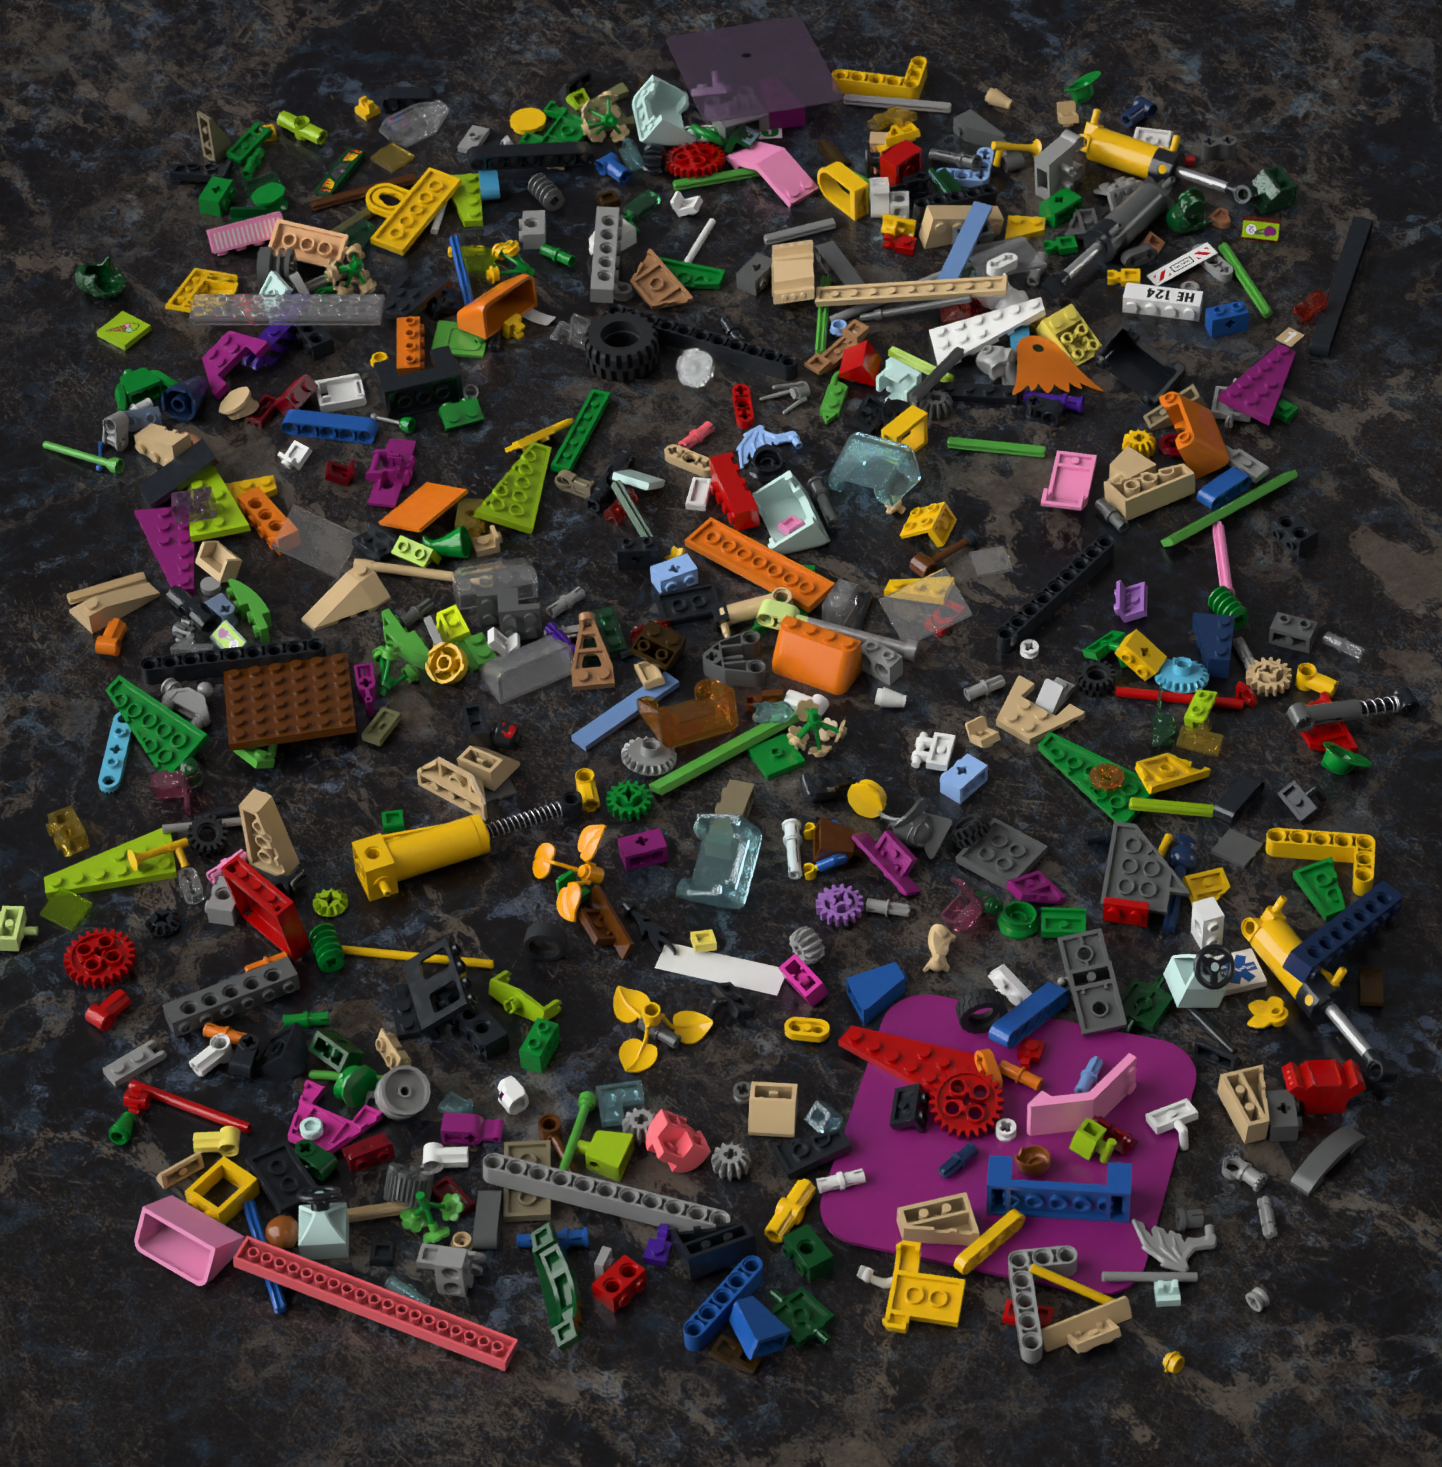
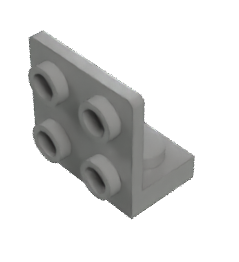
M1119 177L1115 179L1114 183H1102L1099 185V188L1093 191L1094 194L1107 195L1110 210L1112 211L1135 191L1142 183V180H1135L1134 177L1127 179L1126 177Z

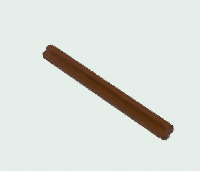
M415 173L315 199L311 201V208L313 211L365 198L366 193L371 187L381 183H390L399 187L413 185L417 182V176Z

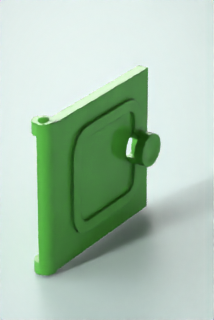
M440 320L437 324L431 349L449 345L453 356L483 359L488 339H483L458 329L457 322Z

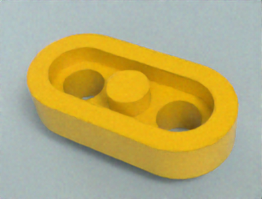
M792 1017L784 1025L785 1035L792 1040L823 1042L830 1036V1026L823 1019Z

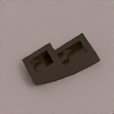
M1359 968L1360 1006H1383L1382 969Z
M723 1334L720 1335L709 1353V1357L724 1365L752 1374L764 1357L750 1360L740 1344Z

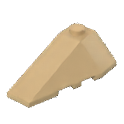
M361 562L346 572L301 619L302 622L314 631L337 624L342 618L348 616L350 618L357 617L359 612L368 610V612L374 611L391 600V597L376 572Z
M147 582L94 596L69 609V611L93 634L106 627L113 618L120 619L159 597L160 592Z

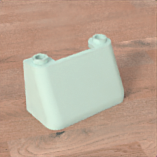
M652 75L636 93L632 101L639 140L647 145L654 143L663 146H685V143L692 144L697 139L696 133L691 129H684L681 116L682 112L686 111L689 107L688 94Z
M790 470L752 493L759 514L763 518L771 536L769 538L770 543L768 544L770 549L781 555L824 546L830 542L810 496ZM791 515L805 522L804 526L788 536L780 532L777 527L778 523Z

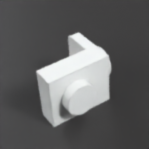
M677 191L670 203L678 217L696 214L703 200L700 195L684 199L680 191Z
M294 440L285 454L279 452L277 456L282 460L281 464L288 469L293 467L300 470L312 450Z
M494 627L487 631L488 646L504 658L517 652L520 648V635L517 632L507 638Z

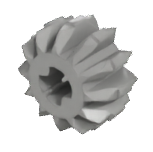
M808 926L801 927L789 936L790 946L793 949L792 952L806 965L818 962L825 955V946L821 942L822 939L819 938L818 933H815L813 928Z
M634 1107L633 1113L627 1112L626 1118L622 1121L623 1133L633 1134L634 1142H637L640 1146L646 1142L648 1128L657 1114H655L653 1109L646 1111L645 1107L642 1110H637Z
M731 1141L730 1145H726L722 1142L721 1148L715 1147L714 1154L711 1157V1164H713L714 1173L719 1174L721 1179L728 1177L731 1181L733 1177H736L740 1180L741 1174L747 1175L748 1168L751 1165V1158L748 1148H743L741 1143L734 1145L733 1141Z

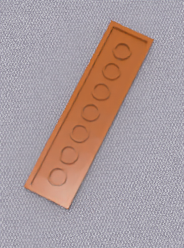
M712 517L684 540L686 547L771 593L779 587L789 589L792 593L793 604L809 613L836 589L834 582Z

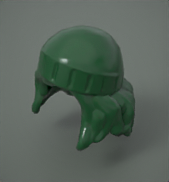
M1193 186L1183 191L1178 196V203L1173 205L1167 212L1166 222L1174 233L1185 235L1191 231H1199L1206 225L1213 223L1212 220L1204 221L1205 215L1203 212L1205 210L1206 198L1201 188Z
M109 256L101 263H85L78 267L75 272V282L80 291L94 297H102L103 299L118 297V295L123 293L127 285L124 274L113 265V261Z

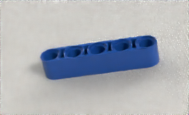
M290 409L285 415L281 429L284 433L292 436L371 444L376 437L379 423L375 419L368 417Z
M1047 982L998 1019L989 1030V1040L1008 1049L1013 1048L1067 1006L1071 996L1070 990L1052 982Z
M745 1257L684 1324V1345L688 1350L699 1351L703 1349L729 1320L733 1304L739 1299L750 1297L763 1281V1263L759 1257Z

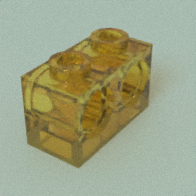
M71 805L47 814L49 823L46 824L48 833L50 836L54 835L55 846L57 850H62L65 857L90 848L87 833Z

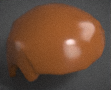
M1041 1145L1021 1147L1018 1156L1014 1154L1019 1171L1029 1177H1038L1044 1174L1052 1161L1048 1149Z
M286 1215L273 1218L265 1229L267 1242L281 1249L294 1248L299 1240V1223L293 1217Z

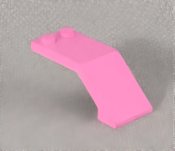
M756 141L750 149L743 146L725 157L734 169L744 167L758 171L789 208L813 195L819 189L815 182L783 147Z
M1057 451L1049 489L1044 488L1041 506L1080 511L1088 504L1097 455Z
M1129 1053L1090 1092L1050 1096L1041 1091L1027 1104V1134L1029 1136L1076 1131L1086 1117L1091 1120L1095 1115L1104 1118L1127 1094L1130 1095L1135 1090L1137 1057Z

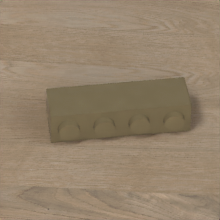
M729 779L727 787H723L721 802H717L715 817L710 819L708 834L705 833L702 845L705 846L706 856L725 860L732 859L755 800V784Z

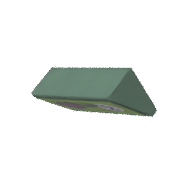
M224 620L210 635V639L219 649L248 646L243 636L227 620Z

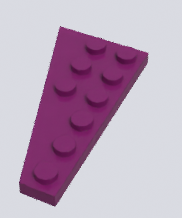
M1278 344L1219 394L1218 401L1269 426L1296 352L1287 346Z
M189 506L134 510L135 517L147 537V541L160 564L162 572H164L170 588L174 585L181 586L189 595L195 594V542H192L190 538Z

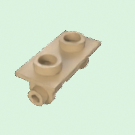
M381 1028L375 1046L385 1060L386 1065L390 1070L397 1066H411L412 1060L406 1051L402 1050V1045L396 1035L391 1032L386 1033Z

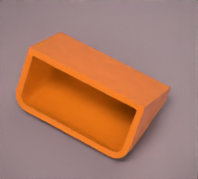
M524 273L503 281L461 308L457 313L458 329L483 339H488L503 329L504 322L516 312L523 316L538 306L534 277Z
M786 615L780 624L772 658V670L777 675L835 695H842L849 690L862 671L861 641Z

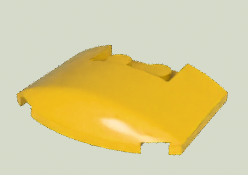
M194 268L166 303L165 309L205 316L217 315L229 306V303L233 301L238 291V277L235 274Z

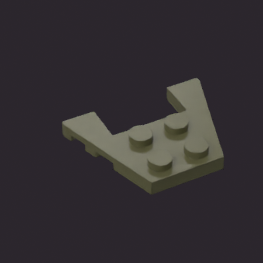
M623 82L607 90L617 94L618 100L629 97V90ZM599 96L591 101L595 102V111L600 113V109L604 108L606 101H599ZM611 100L610 103L612 105H617L615 101L618 100ZM581 105V106L579 107V110H580V114H581V115H582L581 109H582L583 105ZM618 106L621 116L618 118L619 122L617 125L622 126L625 124L629 130L635 129L634 115L626 117ZM592 114L590 119L586 120L595 124L600 122L601 118ZM606 127L603 131H613L614 128Z

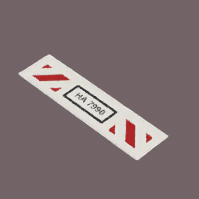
M1206 242L1146 276L1158 286L1217 254V252Z

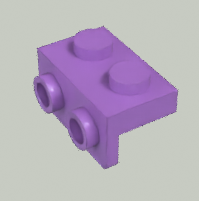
M1121 580L1117 581L1116 589L1114 590L1116 598L1114 611L1116 615L1120 616L1124 623L1147 616L1148 587L1146 583L1141 582L1125 587Z

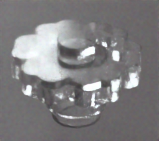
M698 348L685 350L683 356L677 359L676 370L679 371L678 379L683 385H690L692 388L706 386L707 380L713 378L714 367L710 365L712 357L707 351H700Z

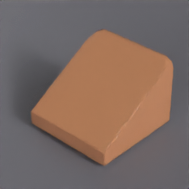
M1151 231L1140 243V245L1150 244L1156 250V255L1159 254L1165 244L1162 239Z

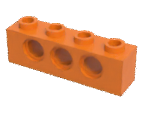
M259 487L237 496L238 507L247 518L249 525L256 528L259 536L265 538L272 550L274 549L279 555H282L301 546L299 531Z

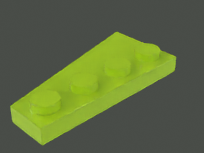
M479 173L452 175L461 179V186L451 198L464 227L483 226Z

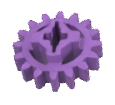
M843 884L839 888L832 885L831 890L825 887L824 893H819L818 899H816V913L820 915L821 921L827 919L828 925L835 922L836 927H839L840 923L848 926V921L855 923L856 917L861 918V912L864 911L863 896H859V890L852 891V886L846 889Z

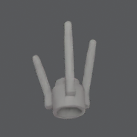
M805 381L774 385L773 389H790L761 397L760 401L791 394V397L798 401L783 411L785 415L801 403L807 401L806 397L810 396V388Z

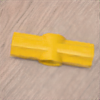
M804 1178L803 1180H798L786 1198L782 1197L779 1200L775 1209V1215L764 1229V1235L771 1242L776 1244L783 1242L784 1236L790 1232L794 1224L799 1225L802 1221L806 1206L816 1193V1187L813 1186L811 1181Z

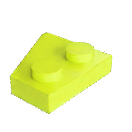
M456 604L437 613L436 628L443 642L454 644V641L460 642L463 638L472 636Z

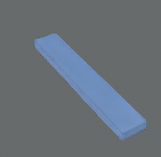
M974 201L937 280L961 277L992 212V205Z
M664 671L662 675L665 684L645 690L644 686H642L571 735L572 741L584 751L589 750L680 687L679 681Z

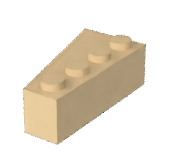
M927 205L918 235L924 249L952 244V228L964 224L972 206ZM992 206V212L988 220L995 236L1000 235L1004 218L998 206Z
M1184 463L1161 468L1158 470V473H1140V477L1130 479L1127 476L1120 478L1121 481L1112 483L1111 480L1104 482L1106 501L1113 508H1117L1120 512L1119 514L1126 521L1195 493V473Z

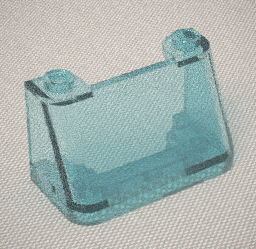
M854 432L848 438L828 476V484L831 490L842 491L845 489V481L874 489L877 501L893 506L921 480L916 456L911 447L860 432Z
M698 814L694 824V833L702 843L692 879H681L677 886L676 895L687 901L728 909H741L745 904L762 839L761 831L740 814Z

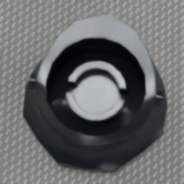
M765 444L758 447L755 451L752 462H750L749 472L753 479L761 483H770L787 472V465L782 454L775 446Z

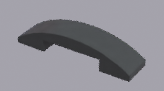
M1348 1125L1336 1130L1306 1158L1290 1180V1184L1309 1196L1323 1183L1324 1175L1348 1152L1352 1154L1366 1141V1137Z

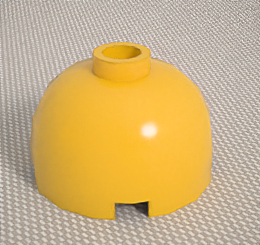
M442 642L435 645L429 651L428 663H425V668L428 676L433 681L440 684L453 685L466 675L468 659L466 653L460 647L452 643Z

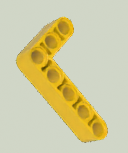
M922 56L912 58L905 77L837 69L832 72V90L838 94L919 100L927 78V59Z
M1272 828L1267 831L1265 850L1268 855L1280 858L1320 861L1332 857L1333 862L1353 863V892L1362 897L1373 888L1375 839L1372 836L1288 828Z

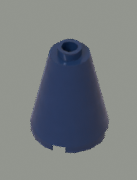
M196 375L168 387L161 395L163 410L171 415V419L178 422H188L193 419L209 389L207 380L200 375Z

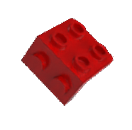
M1105 896L1103 902V921L1147 927L1150 915L1149 903Z

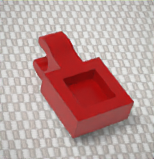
M884 233L883 240L886 241L883 242L882 248L895 249L894 253L913 255L917 238L898 235L895 238L890 233Z
M1025 1038L1021 1041L1017 1052V1060H1021V1068L1025 1067L1026 1071L1030 1072L1032 1063L1040 1064L1045 1050L1044 1041Z

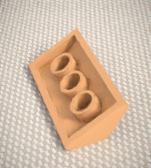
M277 219L268 247L275 248L276 255H278L280 248H285V250L287 248H294L298 262L326 268L329 258L344 260L345 253L343 249L347 247L349 236Z

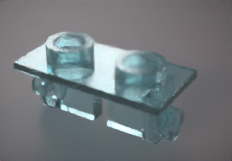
M625 138L622 143L623 148L618 150L626 168L631 171L643 169V159L637 146L634 145L632 139Z
M785 701L752 703L757 709L756 713L752 716L753 721L757 724L770 723V720L772 723H787L791 720V715H796L795 710Z

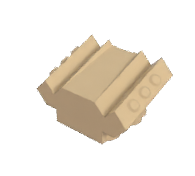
M813 240L772 245L771 273L774 305L814 299Z

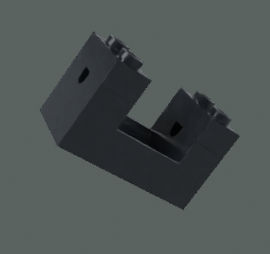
M449 345L430 350L432 368L398 375L392 359L373 363L377 394L387 418L398 420L403 417L439 410V407L444 403L452 402L454 404L463 399L461 374Z

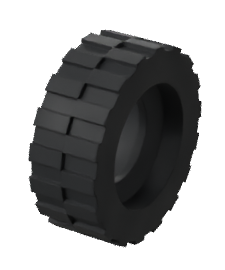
M992 988L976 989L966 993L956 1003L957 1007H955L961 1028L973 1034L989 1032L991 1026L1008 1013L1003 994ZM991 1008L987 1012L981 1014H973L977 1010Z

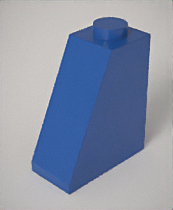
M893 962L846 978V993L863 1024L869 1023L905 993L907 976L903 969L900 970L898 964Z
M754 1296L739 1299L732 1306L729 1322L750 1360L784 1349L791 1330Z

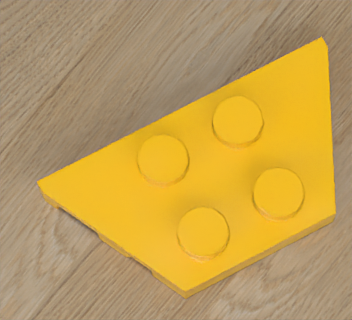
M1169 753L1137 761L1135 767L1149 794L1207 778L1211 771L1207 767L1201 770L1191 767V761L1180 759Z

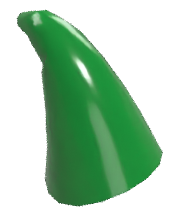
M460 525L446 536L436 540L429 539L426 535L422 537V544L435 550L442 557L469 558L471 555L472 540L465 525Z

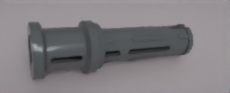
M935 148L929 151L930 160L955 164L961 169L970 168L972 171H978L982 164V158L977 154L972 156L966 152L953 153Z
M814 476L807 482L808 489L813 493V500L819 504L827 527L836 528L840 522L830 502V492L825 488V480L822 476Z

